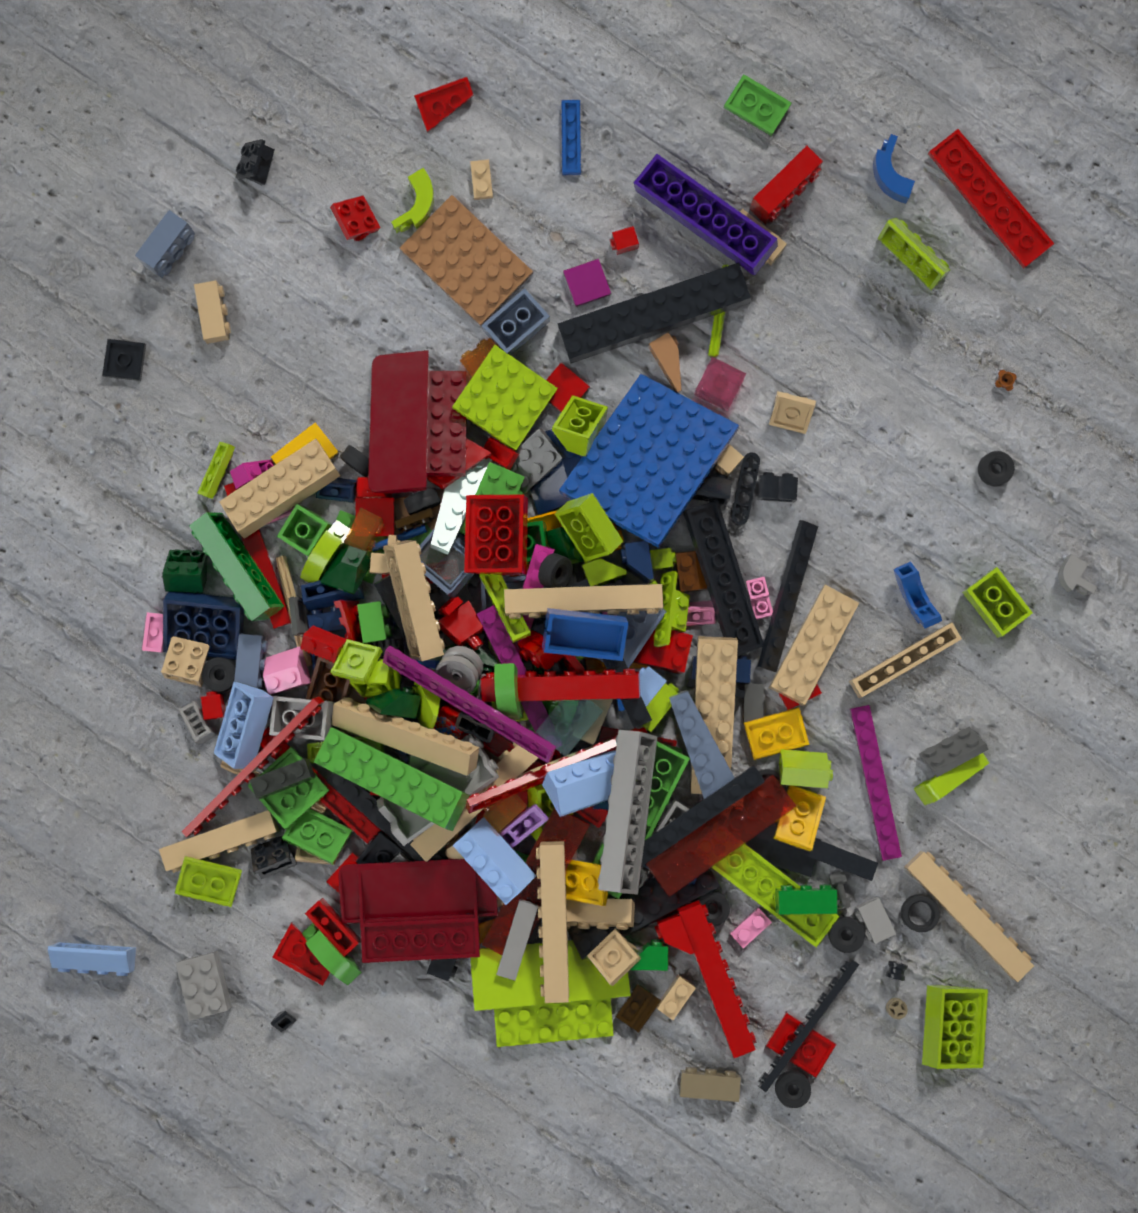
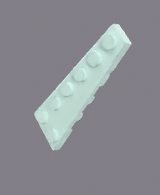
M490 458L482 460L478 463V466L466 472V477H460L445 488L430 548L447 555L449 554L466 517V495L476 494L489 462L492 461Z

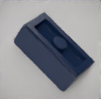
M337 478L318 490L316 498L353 503L356 480Z

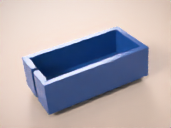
M547 608L546 629H544L542 648L545 653L623 661L628 629L626 617Z

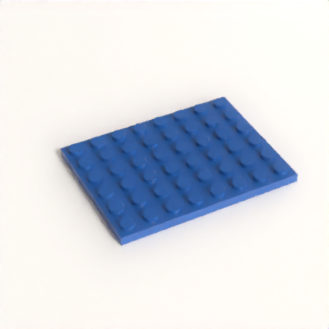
M640 374L594 439L586 457L582 456L561 486L559 493L570 500L593 493L612 523L659 548L738 431L739 425Z

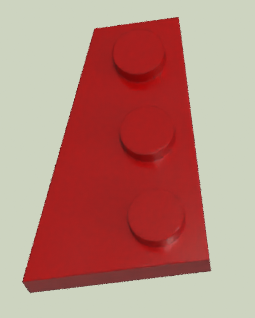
M467 77L414 95L427 133L474 96Z
M466 438L467 472L478 466V463L491 457V452ZM427 476V480L442 489H445L460 478L458 476Z

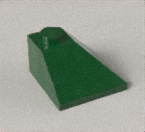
M352 546L340 549L320 582L354 595L370 568L371 560L367 552Z
M411 687L395 688L366 699V703L380 714L416 719L421 696Z

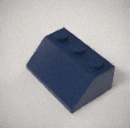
M647 541L626 543L620 553L622 565L626 564V569L644 583H652L654 577L649 543Z

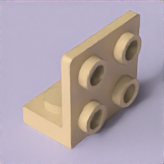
M173 636L161 670L164 678L202 687L203 680L201 674L209 651V645Z

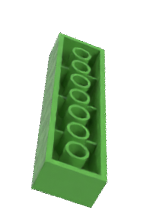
M332 727L314 760V763L450 831L454 830L470 796Z
M658 741L645 839L653 833L690 759L688 756ZM603 841L592 861L594 864L601 865L600 859L604 849ZM608 891V894L618 899L622 894L618 892Z

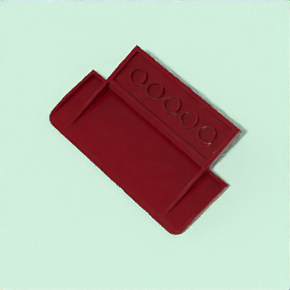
M429 350L379 355L372 361L368 486L375 493L427 490V476L466 477V417L452 408L466 387V371L428 370Z
M465 859L344 865L339 870L342 923H360L362 963L480 957L478 917L499 915L497 895Z

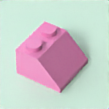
M301 646L266 657L263 678L269 695L280 694L311 683Z

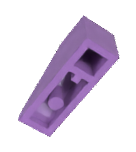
M535 804L501 827L498 833L513 848L549 818Z

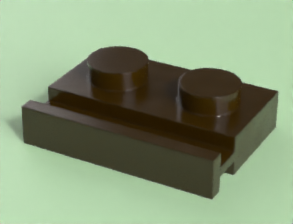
M429 508L394 522L399 532H406L413 529L416 525H425L432 522L435 516L432 509Z
M637 983L630 993L631 996H628L615 1017L639 1033L661 999Z

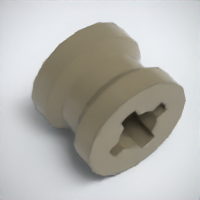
M891 998L886 1003V1011L892 1018L899 1020L906 1016L908 1008L901 999Z

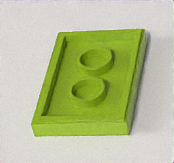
M185 856L174 894L232 907L242 870Z

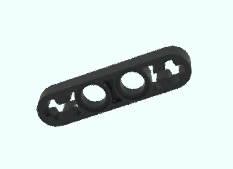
M754 452L747 453L742 460L731 514V520L737 526L744 525L750 515L760 465V458ZM754 457L753 460L756 463L752 465L751 471H744V468L748 469L749 462H746V459ZM750 475L753 478L752 484L745 485L742 477ZM742 493L749 496V501L745 504L741 503L738 499V496ZM736 505L748 507L747 510L743 509L742 516L745 519H742L741 522H738V518L735 517L740 511V508H736Z

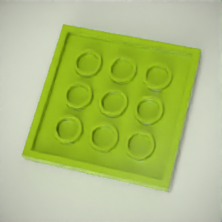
M494 345L452 408L516 451L558 388Z

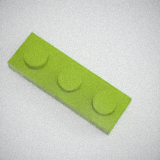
M219 442L197 494L213 499L218 491L220 481L226 473L227 465L233 457L234 446Z

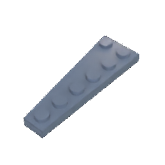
M686 691L671 696L669 699L703 798L705 799L735 777L689 692Z

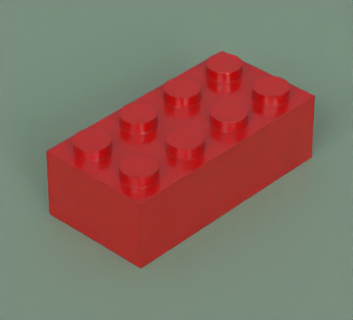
M808 146L803 148L753 197L750 210L765 225L769 221H775L780 215L781 209H787L792 204V199L795 195L799 197L806 190V185L809 182L812 184L819 177L823 160Z

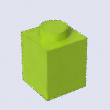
M671 548L650 550L653 571L673 568V564L676 563L675 552H671Z

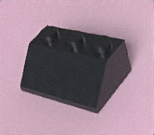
M708 474L692 499L706 502L718 500L719 504L727 505L731 496L732 480L728 479L726 475L712 477Z

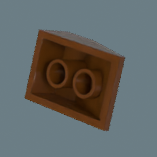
M696 552L676 553L675 564L676 572L678 573L679 591L689 593L708 590Z
M318 657L306 699L312 700L320 696L323 701L338 702L344 697L349 698L353 686L349 679L332 675L330 671L335 663Z

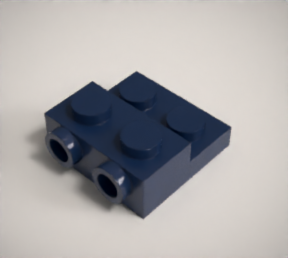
M332 607L330 608L331 612L323 613L322 609L311 611L312 615H307L309 628L314 625L345 638L347 631L344 625L340 623L339 618L342 615L339 608Z

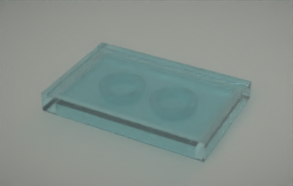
M589 699L561 700L537 729L536 733L556 746V749L566 757L602 714L603 710Z

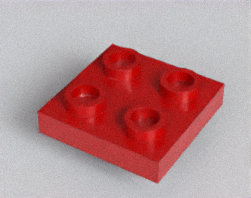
M364 195L333 203L330 206L347 240H362L370 233L377 232L381 228Z

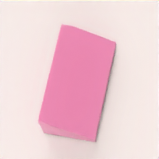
M712 601L689 602L686 626L716 624Z

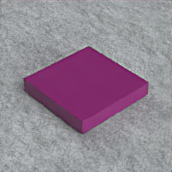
M599 259L563 271L575 307L611 295Z

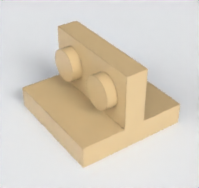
M777 391L769 425L806 434L816 401Z
M614 929L587 955L612 986L641 959L637 954L639 950L627 942L617 929Z

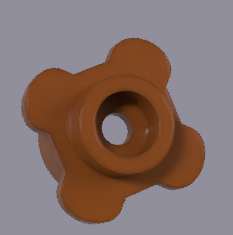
M1000 370L995 386L1011 391L1017 379L1016 374Z

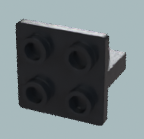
M263 139L245 143L241 149V160L236 167V178L239 180L246 178L261 186L265 185L275 149L266 146Z
M282 836L275 837L273 840L251 848L254 874H259L261 879L297 865L289 843L284 841Z

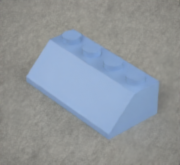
M233 682L214 754L233 769H244L258 754L274 697L264 690L238 682Z
M615 750L547 772L542 785L560 817L608 800L612 787L611 776L614 771L613 758L616 755Z
M485 817L478 821L453 845L505 905L536 877V874Z
M64 942L48 946L51 967L58 968V972H70V969H76L77 973H89V970L97 971V974L100 975L116 972L117 976H128V973L133 972L135 969L136 947Z

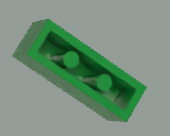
M828 884L819 885V888H812V885H800V888H793L792 885H781V888H775V912L779 915L837 914V890L831 888V885Z

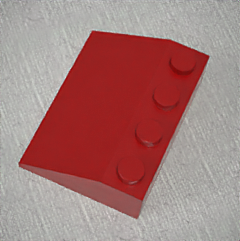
M524 494L466 495L464 573L526 575L528 498Z

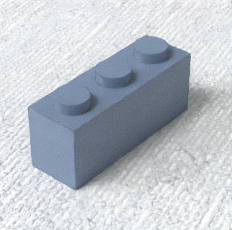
M239 634L234 682L263 690L264 679H261L266 661L263 659L264 652H267L268 641L265 640L264 636Z

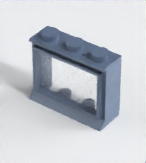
M434 528L420 544V559L426 568V574L424 575L451 598H454L474 573H464L465 543L460 538L454 541L448 555L430 548Z

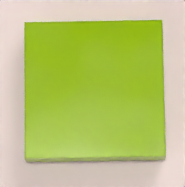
M347 639L330 672L334 676L366 684L382 653V649Z

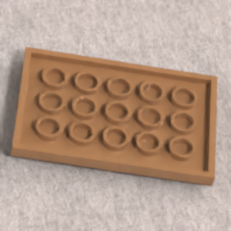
M453 195L400 247V250L480 326L533 274V271Z

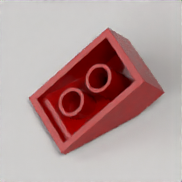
M654 630L633 661V663L676 674L685 673L693 635L671 630L670 644L655 647Z

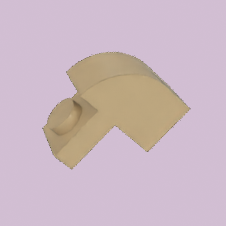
M388 535V545L401 542L396 535ZM371 553V574H390L385 554Z

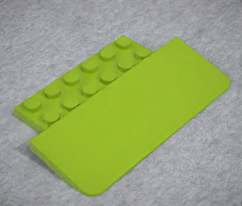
M567 940L569 1002L545 1003V997H541V985H544V977H540V965H544V962L539 954V946H542L543 943L526 944L516 980L496 975L505 946L481 948L480 957L470 958L474 1011L494 1009L497 1047L614 1036L611 998L631 996L628 972L613 986L610 985L589 958L581 959L573 941Z

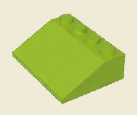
M896 217L886 222L877 239L932 290L950 272L947 262L943 259L940 260L930 246L923 244L920 236L912 233L903 220H899Z
M927 985L922 1065L936 1069L983 1068L988 989Z

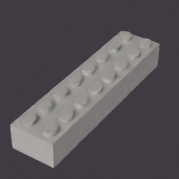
M619 730L616 737L617 748L616 755L613 758L614 771L611 776V794L608 798L609 810L606 816V833L603 837L604 849L600 859L601 872L598 877V890L638 894L658 736L639 731Z

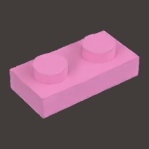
M147 612L142 646L143 651L163 653V614Z
M758 907L730 934L744 948L772 922Z

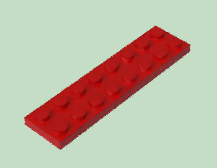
M959 129L955 130L928 152L931 159L1023 269L1054 245V242Z

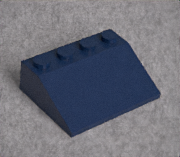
M552 429L545 431V433L563 453L565 458L531 489L538 515L558 510L567 501H570L569 498L559 493V489L581 459L580 455L567 451ZM527 439L523 440V441L521 442V444L519 445V447H520Z
M168 592L163 599V652L168 651L171 638L174 636L208 644L209 651L207 657H222L236 660L239 634H243L244 608L236 602L234 597L188 592Z

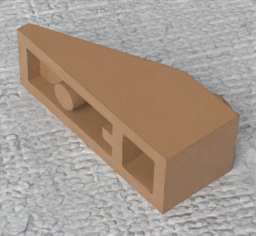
M668 332L649 343L648 348L673 390L681 394L679 351L677 347L679 343L674 335L671 336Z

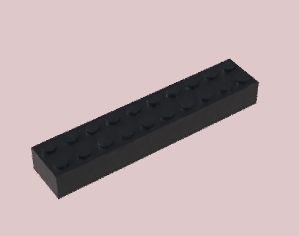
M738 262L557 324L570 364L750 304L751 296Z

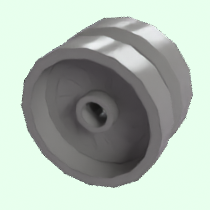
M455 646L449 648L444 653L436 667L435 673L470 694L482 674L483 662L473 650L463 646Z

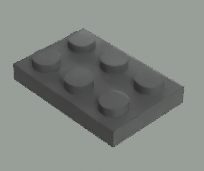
M539 428L515 451L519 456L510 471L525 476L520 490L523 494H527L565 456L544 430Z
M967 727L953 736L943 739L940 743L928 747L925 751L919 753V756L938 777L989 749L987 744L970 727Z

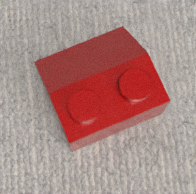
M678 912L657 921L658 925L654 927L659 939L663 938L665 943L688 954L694 953Z

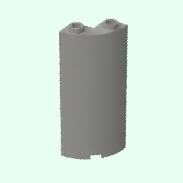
M469 734L461 741L470 742L472 745L479 747L477 768L469 775H463L432 762L421 768L420 771L471 796L498 779L499 776L496 770L499 768L493 759L490 760L484 751V743L472 734ZM383 797L377 800L378 810L389 821L392 834L403 846L435 824Z

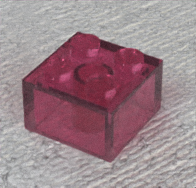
M712 357L694 395L728 411L747 373Z

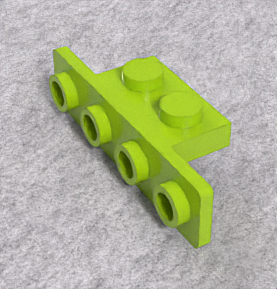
M676 571L663 573L661 577L663 609L667 612L655 629V647L670 644L671 629L686 632L690 595L676 590L678 574Z

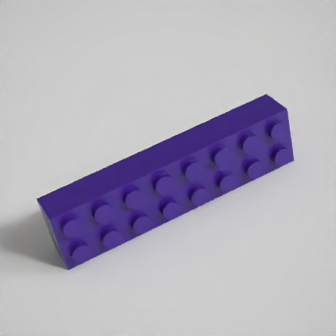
M658 154L653 157L633 182L637 193L735 263L739 262L742 268L754 276L778 247V240L775 236Z

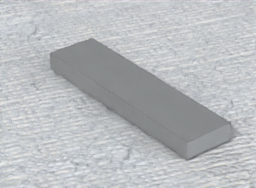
M522 899L519 900L496 975L516 980L538 904Z

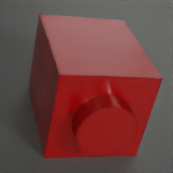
M634 226L612 232V239H609L611 249L616 250L617 255L639 249V241Z
M215 691L206 692V696L201 697L203 719L224 718L226 711L224 695L218 694Z

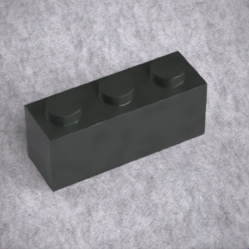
M304 758L250 780L256 798L263 799L314 779L316 776L310 760Z

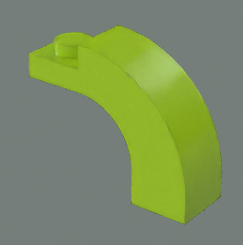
M424 167L408 176V181L416 193V200L408 212L391 221L396 233L400 231L405 232L411 227V224L417 230L432 213L434 190L430 177Z
M336 520L315 545L302 569L300 578L307 583L320 581L333 558L351 536L353 530Z

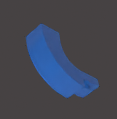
M891 134L888 140L884 139L881 150L877 149L873 160V173L878 186L887 196L906 204L915 181L899 175L894 170L891 157L898 136Z
M911 561L893 569L901 594L918 624L921 623L924 629L941 622L942 617L926 595L919 571Z

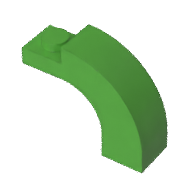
M514 663L495 664L494 681L497 710L512 720H520V718H524V710L518 698V669Z
M314 923L302 932L310 951L341 982L349 985L362 973L355 960L348 955L344 957Z

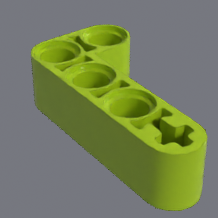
M981 753L938 777L935 775L933 778L925 780L917 785L914 791L924 805L934 803L983 769L990 762L984 753Z

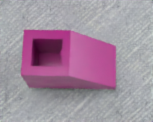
M272 459L246 462L232 469L230 474L235 488H241L273 467Z

